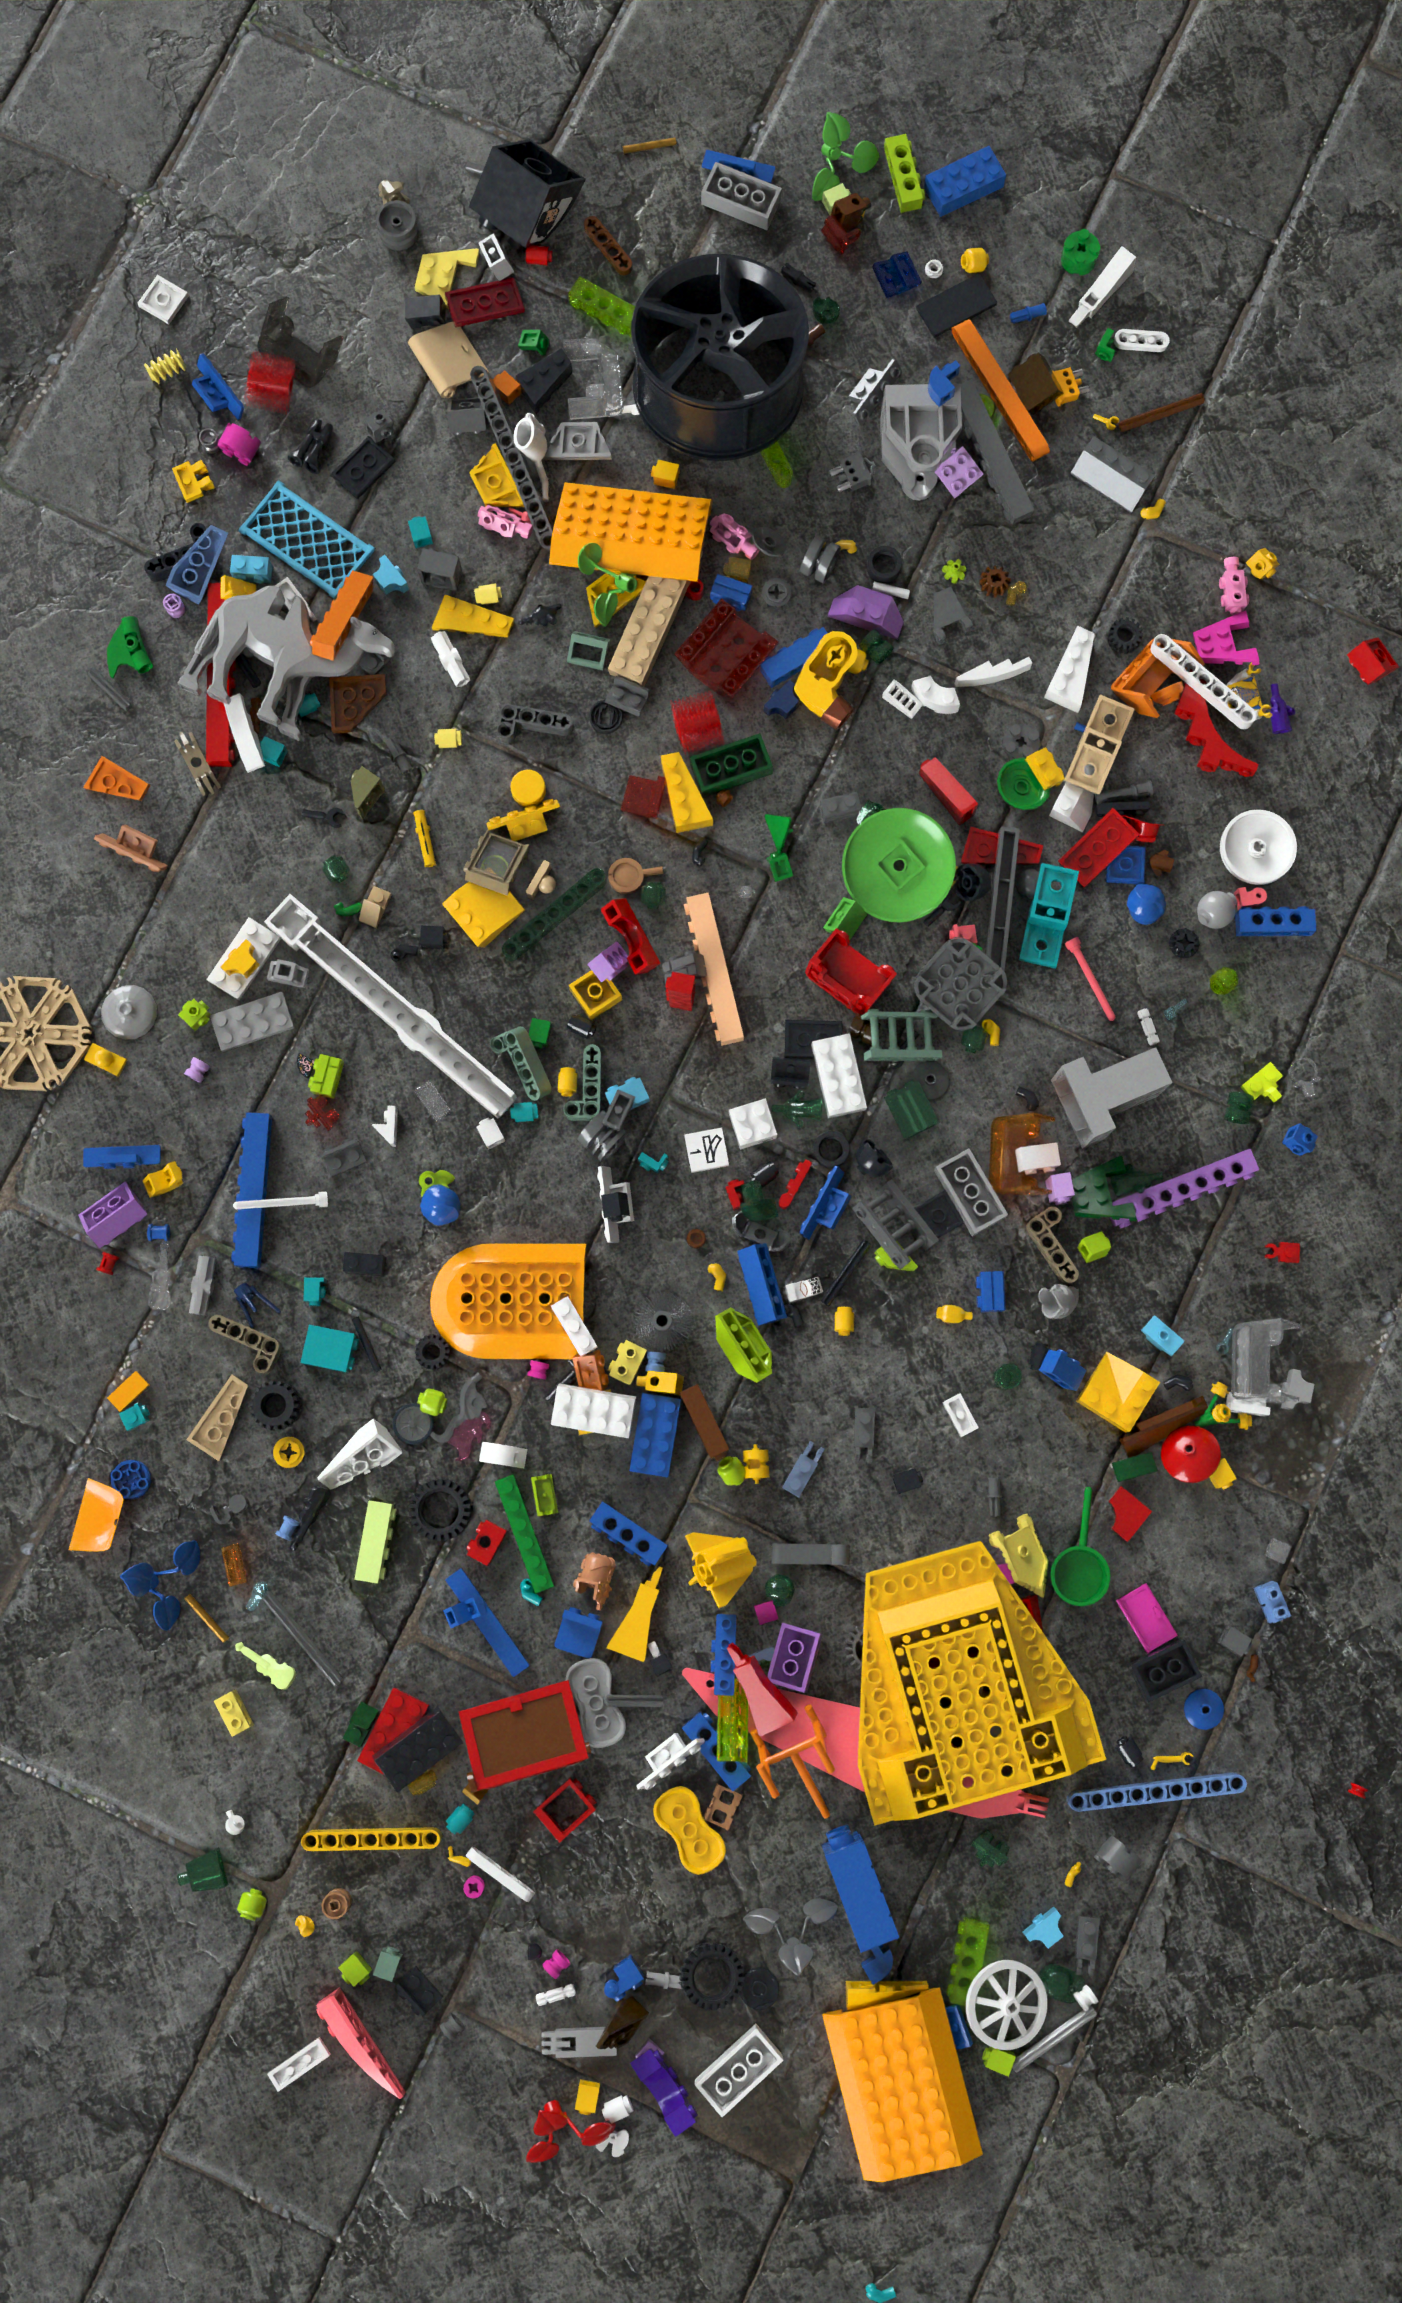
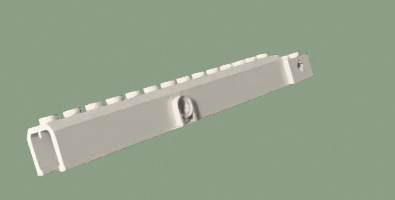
M291 894L264 921L274 933L295 951L299 948L391 1026L398 1033L400 1040L411 1051H420L497 1119L514 1103L517 1098L515 1093L445 1034L438 1020L426 1010L416 1008L324 930L320 926L322 923L319 918Z

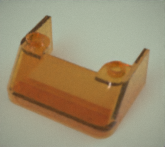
M1027 1113L997 1117L993 1120L990 1140L989 1183L995 1193L1026 1196L1052 1194V1190L1038 1187L1036 1178L1025 1175V1172L1019 1173L1015 1150L1028 1146L1029 1139H1034L1039 1135L1041 1123L1054 1122L1055 1117L1038 1113Z

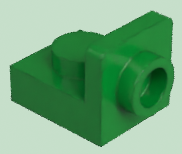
M1107 328L1095 352V355L1100 359L1109 362L1112 361L1116 352L1110 348L1114 341L1112 338L1114 330Z
M523 330L518 347L521 350H537L541 355H545L549 346V338L541 330Z
M775 851L770 854V857L766 858L775 882L793 876L787 854Z

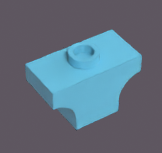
M385 555L379 558L380 568L372 575L384 594L387 595L395 590L401 591L403 594L408 591L409 587L406 580L402 577L403 572L397 565L394 567Z
M1155 1315L1141 1330L1149 1342L1170 1356L1184 1343L1181 1337Z
M1053 1906L1044 1915H1037L1032 1920L1033 1923L1023 1931L1024 1935L1030 1942L1032 1940L1042 1941L1049 1949L1063 1937L1058 1928V1921L1061 1915Z

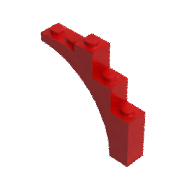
M1199 679L1200 683H1207L1204 679ZM1184 682V689L1174 714L1178 715L1181 719L1192 720L1185 740L1189 741L1192 745L1203 746L1197 767L1206 772H1215L1217 767L1221 766L1223 770H1233L1239 772L1242 776L1252 777L1257 771L1259 764L1244 758L1222 740L1209 717L1206 699Z

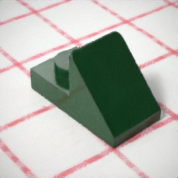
M361 1701L351 1717L350 1724L342 1739L361 1747L379 1710Z

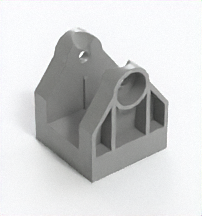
M928 384L885 385L880 417L881 461L900 482L906 496L913 500H925L932 496L936 483L940 479L935 471L951 456L950 451L956 447L955 440L961 433L962 428L960 384H953L955 386L954 397L940 407L931 399L928 393ZM922 476L924 480L919 482L916 480V477Z

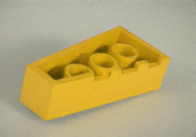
M680 753L661 755V765L676 833L713 826V818Z

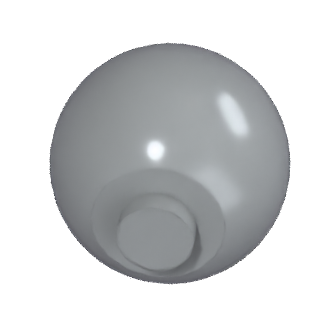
M1212 891L1205 894L1197 906L1200 923L1212 929H1220L1230 924L1236 913V897L1230 892L1225 893L1222 891Z

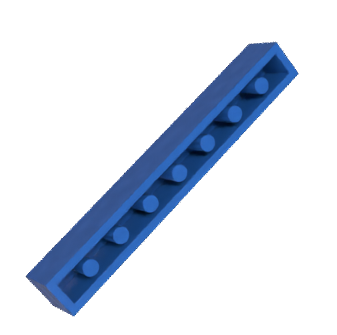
M246 1113V1118H243L242 1128L245 1129L244 1137H241L243 1155H240L239 1166L242 1167L241 1174L238 1175L240 1193H237L236 1202L266 1200L273 1118L270 1114ZM265 1207L238 1209V1212L235 1213L234 1221L237 1224V1231L233 1233V1243L236 1244L235 1251H232L231 1255L234 1266L261 1268Z

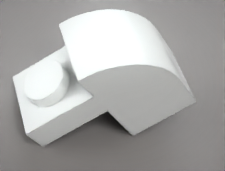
M482 1442L479 1461L524 1469L527 1449Z

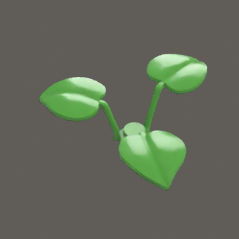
M827 112L826 122L822 133L824 144L821 149L822 154L827 157L826 161L831 171L828 168H823L817 174L812 190V199L814 201L823 200L824 191L840 185L839 177L834 175L835 169L831 160H837L841 155L853 159V170L864 173L871 170L879 159V152L870 141H861L854 149V155L841 151L839 147L842 144L841 141L847 140L850 136V124L844 117L832 112Z
M588 543L583 546L578 555L577 561L580 571L586 575H591L596 567L615 577V585L619 588L609 590L608 594L601 593L595 601L594 613L602 626L606 627L617 607L618 596L615 593L623 594L624 591L634 592L637 587V580L633 577L636 574L621 573L617 575L599 566L598 563L602 557L601 547L596 543Z

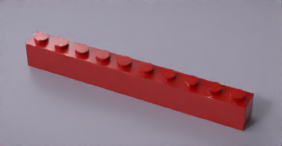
M208 583L207 626L214 612L225 601L221 599V583ZM235 661L228 673L227 693L229 697L234 696L233 689L236 688V680L233 678V671H236ZM213 662L207 666V690L212 685ZM207 693L206 762L209 767H232V760H235V750L232 749V742H235L224 703L211 698Z

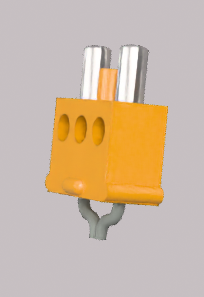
M1071 367L1058 371L1052 370L1064 392L1063 395L1055 400L1057 406L1075 401L1080 394L1089 392V386L1078 388L1079 385H1082L1080 378L1075 380V377L1083 375L1082 369L1072 371Z

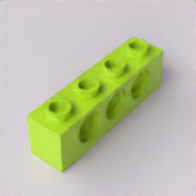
M906 134L885 138L884 151L900 212L921 209L922 203L925 200L924 189L920 188L921 178L920 174L916 173L915 168L917 164L915 157H912L911 141H908Z

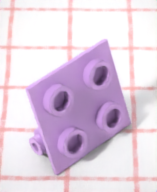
M963 446L959 449L953 448L950 451L951 456L935 471L954 498L983 475Z

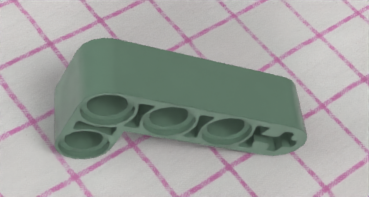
M516 1027L491 1039L490 1047L493 1052L499 1054L508 1050L524 1089L531 1100L541 1099L551 1093V1084L529 1034L524 1027Z
M596 1045L586 1046L583 1053V1101H569L564 1105V1114L571 1121H591L601 1112L602 1056L599 1047ZM591 1051H595L596 1054L594 1055V1063H591L589 1055ZM594 1069L598 1073L595 1077H589L587 1072ZM595 1088L597 1090L596 1095H587L588 1089ZM570 1107L578 1109L575 1115L567 1113ZM595 1107L597 1112L594 1115L587 1114V1109Z

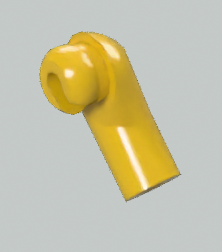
M710 1264L708 1272L716 1278L714 1290L723 1292L726 1273L719 1264Z

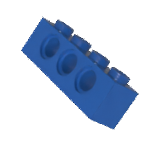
M1307 906L1298 907L1297 909H1290V907H1279L1278 909H1271V907H1261L1259 909L1242 907L1235 914L1236 936H1312L1316 932L1315 909H1309ZM1272 917H1275L1279 920L1278 925L1272 922ZM1252 918H1258L1260 925L1255 924ZM1290 918H1296L1298 924H1293Z
M603 1501L589 1520L592 1523L591 1528L599 1533L602 1530L608 1534L607 1538L615 1544L618 1542L625 1545L623 1549L631 1555H634V1553L640 1555V1561L647 1566L651 1564L655 1566L668 1546ZM609 1518H613L617 1522V1526L613 1530H609L606 1527V1521ZM626 1529L633 1532V1538L630 1541L622 1538V1533ZM642 1540H646L650 1545L649 1550L646 1552H642L638 1548V1544Z
M700 1711L684 1724L682 1729L692 1741L701 1739L699 1733L702 1729L710 1730L711 1736L709 1739H704L705 1742L700 1746V1752L733 1792L751 1777L749 1772L751 1767L745 1760L742 1762L737 1757L739 1753L732 1744L729 1746L724 1741L726 1736L719 1728L715 1730L711 1725L713 1720L707 1713L702 1714ZM715 1745H721L724 1748L721 1755L713 1753L712 1748ZM727 1761H734L737 1765L736 1769L728 1771L725 1768Z

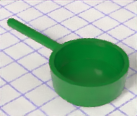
M1086 1487L1084 1491L1079 1546L1070 1547L1061 1552L1054 1560L1050 1571L1051 1583L1057 1595L1065 1602L1075 1606H1088L1096 1603L1105 1595L1110 1584V1570L1106 1560L1099 1552L1087 1547L1092 1501L1091 1487Z

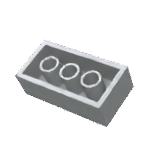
M715 162L701 192V204L768 230L781 202L782 188Z
M969 1148L935 1167L934 1172L951 1198L972 1237L1008 1216Z

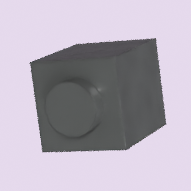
M1227 1625L1217 1643L1236 1655L1243 1656V1654L1246 1655L1252 1646L1250 1644L1252 1639L1232 1626Z

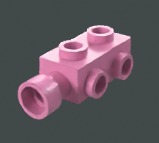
M490 505L486 507L481 506L479 509L478 517L480 518L478 524L484 526L485 529L499 532L504 537L512 538L516 533H519L521 537L530 538L533 525L527 522L525 524L522 523L521 518L515 514H509L498 507Z
M724 513L715 516L711 520L710 525L712 527L710 532L713 534V539L727 545L726 549L729 552L738 554L743 551L750 560L757 556L760 550L755 544L749 542L752 535L748 533L745 527L737 524L732 516Z
M1238 557L1224 559V568L1227 571L1219 579V587L1223 589L1224 593L1221 596V606H1225V612L1230 611L1232 615L1244 611L1249 604V595L1246 594L1248 580L1247 576H1244V570H1238Z

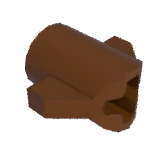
M1162 850L1150 857V865L1157 876L1161 877L1162 871L1171 872L1174 858L1167 857L1168 850Z

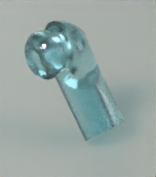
M257 1582L253 1586L251 1598L246 1605L248 1610L254 1611L264 1597V1593L268 1589L265 1582Z

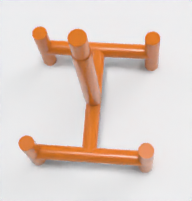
M809 1704L804 1709L812 1722L815 1736L772 1756L761 1736H759L757 1729L751 1730L750 1734L758 1747L760 1764L756 1768L772 1798H777L780 1793L772 1780L769 1766L791 1757L823 1818H828L830 1812L799 1755V1752L814 1746L827 1772L830 1774L835 1771L824 1742L827 1734L812 1705Z

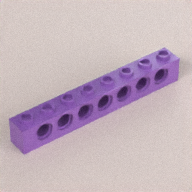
M1251 1149L1116 1200L1112 1202V1205L1133 1202L1136 1218L1139 1222L1149 1218L1148 1214L1155 1212L1157 1215L1167 1211L1166 1207L1173 1205V1208L1185 1204L1183 1200L1190 1198L1193 1201L1201 1198V1193L1208 1191L1211 1194L1219 1191V1186L1224 1184L1227 1187L1237 1184V1179L1242 1177L1244 1180L1255 1177L1254 1173L1259 1170V1167ZM1232 1165H1237L1240 1168L1239 1174L1232 1171ZM1216 1171L1222 1174L1221 1181L1215 1179L1214 1173ZM1197 1178L1204 1181L1205 1185L1203 1188L1197 1185ZM1179 1185L1186 1187L1187 1193L1185 1195L1179 1192ZM1162 1192L1169 1195V1201L1161 1199ZM1144 1199L1150 1200L1151 1208L1144 1207ZM1110 1217L1113 1227L1119 1226L1121 1229L1131 1225L1129 1219L1120 1218V1220H1112V1217Z

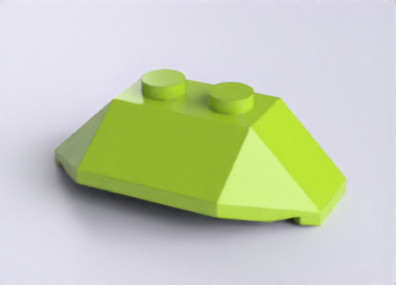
M731 1307L716 1315V1340L735 1371L756 1383L771 1375L772 1352L753 1321Z

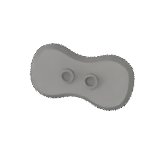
M596 1658L585 1659L575 1663L567 1671L566 1680H569L573 1698L579 1707L580 1726L585 1743L589 1742L593 1748L611 1746L623 1738L626 1730L625 1718L618 1707L605 1706V1696L612 1695L611 1671L604 1661Z

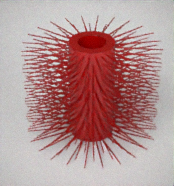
M253 352L257 365L252 360L250 361L246 387H248L246 390L247 394H250L252 399L253 396L255 397V405L257 400L258 406L260 401L261 407L262 402L264 407L266 403L267 407L269 404L270 408L273 403V409L274 404L276 405V410L277 406L279 407V411L280 407L282 410L284 407L287 414L286 405L289 409L294 379L292 376L294 374L291 373L294 371L290 367L291 363L288 366L287 360L285 364L284 359L283 363L281 359L279 363L278 358L275 363V357L273 362L272 356L270 361L269 356L267 360L265 355L268 364L271 363L272 367L274 365V368H271L270 365L263 362V354L262 359H260L259 353L258 359L257 352L256 358ZM246 395L247 399L249 400V404H250V400H251V402H252V404H253V400L250 398V396L248 397V396Z
M703 694L700 696L707 699L697 696L699 699L689 697L696 700L694 702L685 699L691 701L692 703L690 704L683 700L682 702L685 704H681L678 701H674L677 704L670 703L673 705L671 710L674 713L673 718L675 719L673 721L678 741L680 739V746L690 751L688 749L690 747L698 750L692 746L702 748L696 746L695 744L697 743L705 747L702 743L713 746L707 743L708 741L717 744L710 741L712 739L716 742H720L717 739L724 740L722 739L724 736L721 733L722 728L720 727L722 724L720 723L721 718H719L717 704L716 708L714 706L715 699L713 700L711 697L704 696Z

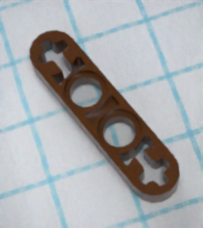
M587 217L584 221L586 234L620 275L630 274L632 271V261L597 217ZM589 224L595 225V229H596V231H597L596 233H595V230H594V228H593L592 226L589 227ZM606 236L608 239L606 242L601 243L598 241V238ZM611 249H616L618 254L611 256L608 252ZM621 262H622L624 265H627V268H625L624 266L621 267Z

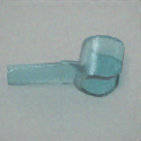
M1183 999L1177 1005L1165 1010L1164 1015L1166 1019L1170 1020L1177 1017L1176 1010L1185 1005L1187 1000Z
M1229 1328L1223 1341L1216 1345L1217 1351L1221 1345L1226 1347L1223 1354L1229 1351L1227 1344L1234 1329Z

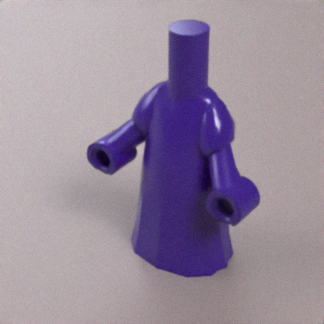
M1278 683L1271 684L1272 697L1270 703L1272 708L1270 712L1272 713V733L1284 734L1291 732L1292 727L1289 716L1295 715V709L1286 705V702L1280 697Z

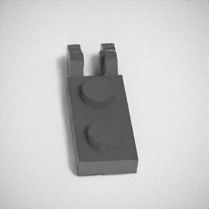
M855 1408V1463H859L861 1459L860 1448H867L866 1461L867 1464L872 1463L875 1409Z
M1078 1916L1075 1950L1076 1975H1081L1082 1959L1089 1960L1088 1976H1094L1100 1919L1097 1917Z

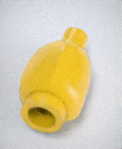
M943 1305L937 1308L936 1317L946 1323H960L964 1319L972 1320L973 1313L965 1312L959 1306Z

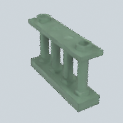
M869 1009L867 1013L861 1016L862 1020H870L872 1047L864 1053V1061H936L942 1058V1050H935L932 1043L931 1020L939 1016L932 1013V1010H922L921 1012H879V1009ZM878 1020H888L890 1042L888 1049L880 1047ZM896 1020H906V1050H900L897 1047ZM913 1020H923L925 1048L923 1050H917V1047H915Z

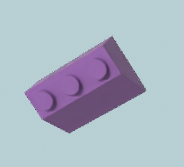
M125 1181L78 1216L86 1234L101 1248L109 1244L119 1234L126 1232L130 1226L141 1221L147 1215V1212Z
M782 1623L769 1668L768 1679L773 1684L807 1693L823 1634Z

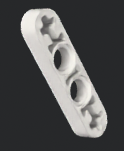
M470 1848L466 1854L469 1860L524 1901L529 1902L535 1894L532 1889L477 1848Z

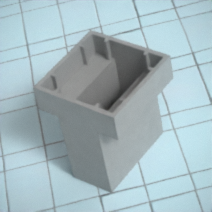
M1156 1047L1091 1074L1084 1057L1062 1065L1051 1079L1082 1149L1103 1141L1116 1129L1111 1116L1158 1097L1172 1084V1080Z

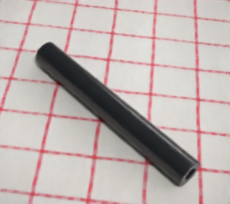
M359 1316L353 1318L352 1322L374 1372L382 1370Z

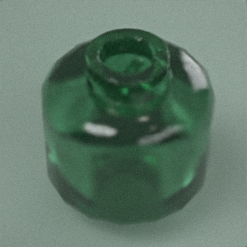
M333 855L322 862L324 864L322 871L330 882L337 881L340 884L348 878L346 874L350 872V868L342 856Z
M646 882V885L642 886L641 902L647 905V909H659V905L665 904L666 888L661 885V882Z
M975 1026L972 1029L963 1031L960 1043L966 1047L965 1051L976 1054L977 1050H984L988 1034L985 1032V1028Z

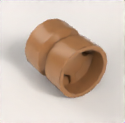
M343 1888L333 1889L322 1901L321 1906L324 1915L330 1919L341 1918L350 1909L352 1898L350 1893Z

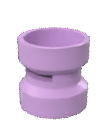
M174 593L166 595L163 605L168 614L173 618L181 617L185 613V605L181 598Z
M193 1057L190 1068L186 1069L184 1074L201 1083L204 1079L203 1074L209 1070L210 1066Z

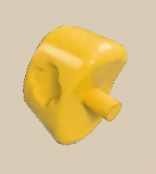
M302 1915L297 1917L295 1925L298 1926L300 1934L303 1937L311 1935L315 1929L312 1919Z

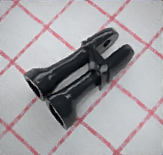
M318 418L306 430L307 434L299 447L288 455L290 463L297 467H302L304 463L305 468L313 474H318L321 470L318 458L322 449L325 450L326 446H328V441L333 431V425L326 423L320 434L322 420ZM313 440H314L315 445L313 446V448L311 449L310 453H309V454L307 455V457L305 458V455H306V453H307V451H308L310 445L312 444V442H313Z

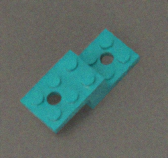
M1041 863L1033 902L1028 913L1019 961L1056 969L1064 930L1069 921L1079 871ZM1054 881L1059 882L1061 889H1052L1051 883ZM1038 941L1045 942L1046 949L1039 950L1036 943Z

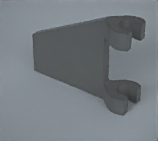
M952 587L934 593L933 633L937 644L945 643L946 635L942 629L957 622L961 623L965 634L971 632L973 624L966 616Z

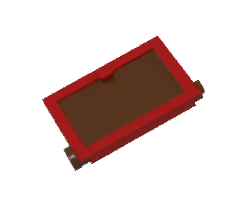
M569 1680L459 1711L472 1772L467 1773L472 1793L576 1764L589 1759L588 1755L592 1754L589 1742L585 1743Z

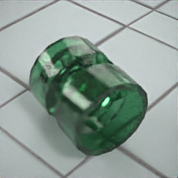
M874 629L863 638L859 648L866 654L870 653V658L879 665L892 653L894 646L887 640H882L883 636Z
M1230 1092L1227 1101L1229 1107L1225 1110L1224 1120L1236 1124H1249L1251 1115L1249 1109L1253 1106L1254 1097L1242 1092Z
M1010 1363L997 1368L993 1375L995 1385L1002 1390H1011L1017 1387L1022 1379L1020 1369Z

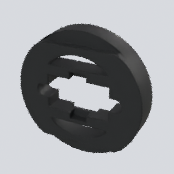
M605 700L598 701L590 709V724L595 731L601 734L615 732L622 723V710L605 703ZM609 707V711H611L610 723L603 727V724H601L602 711ZM599 710L598 721L596 722L595 715ZM614 712H616L617 719L613 724Z

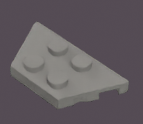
M563 422L558 427L556 435L552 437L543 460H612V455L597 422Z

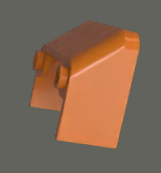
M1153 639L1114 681L1111 689L1117 697L1128 706L1134 708V711L1138 714L1158 718L1160 715L1154 708V702L1150 695L1160 687L1171 673H1175L1151 653L1150 648L1154 641ZM1172 639L1202 666L1205 665L1191 642ZM1156 643L1158 647L1165 648L1163 644ZM1171 655L1172 659L1179 660L1177 656Z

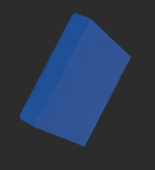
M1128 846L1106 867L1105 882L1144 884L1146 847Z

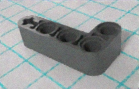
M507 704L500 711L497 733L499 740L504 744H510L514 741L517 728L568 736L573 731V722L567 714ZM507 713L514 714L512 718L505 717ZM526 716L532 717L530 721H524L523 719ZM545 719L551 720L547 725L542 724V721ZM505 730H508V731L511 732V733H510L509 735H507V736H503V735H502V732L505 731Z
M772 1543L771 1563L849 1565V1545Z

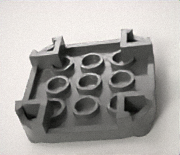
M954 937L944 943L915 978L913 988L919 1000L955 1030H967L975 1027L984 1014L1005 993L1007 978L1001 967L972 942L965 938Z

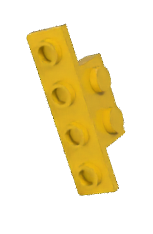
M548 799L543 801L542 805H530L521 812L512 811L502 818L499 816L493 817L486 825L488 830L507 825L511 840L517 841L547 831L542 813L558 808L560 805L557 800Z

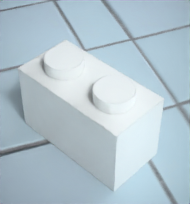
M1057 1143L1026 1146L1015 1150L1019 1173L1025 1172V1175L1036 1174L1037 1170H1044V1173L1053 1172L1056 1167L1061 1165Z

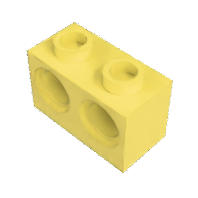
M233 1690L214 1701L232 1737L254 1725L237 1690Z

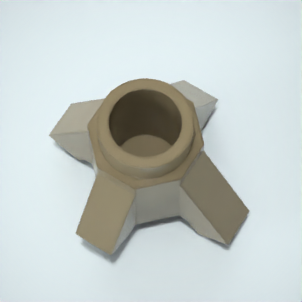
M383 180L379 184V196L382 197L383 205L395 200L409 204V198L400 192L404 188L403 182Z

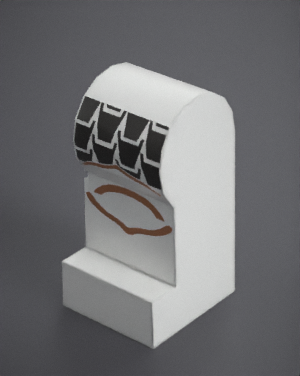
M819 1277L787 1284L784 1287L789 1304L823 1292Z

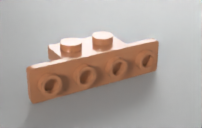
M127 825L121 826L117 840L103 833L94 837V840L98 841L101 846L116 850L117 854L132 858V861L135 863L145 864L154 872L166 870L168 865L152 858L158 840Z

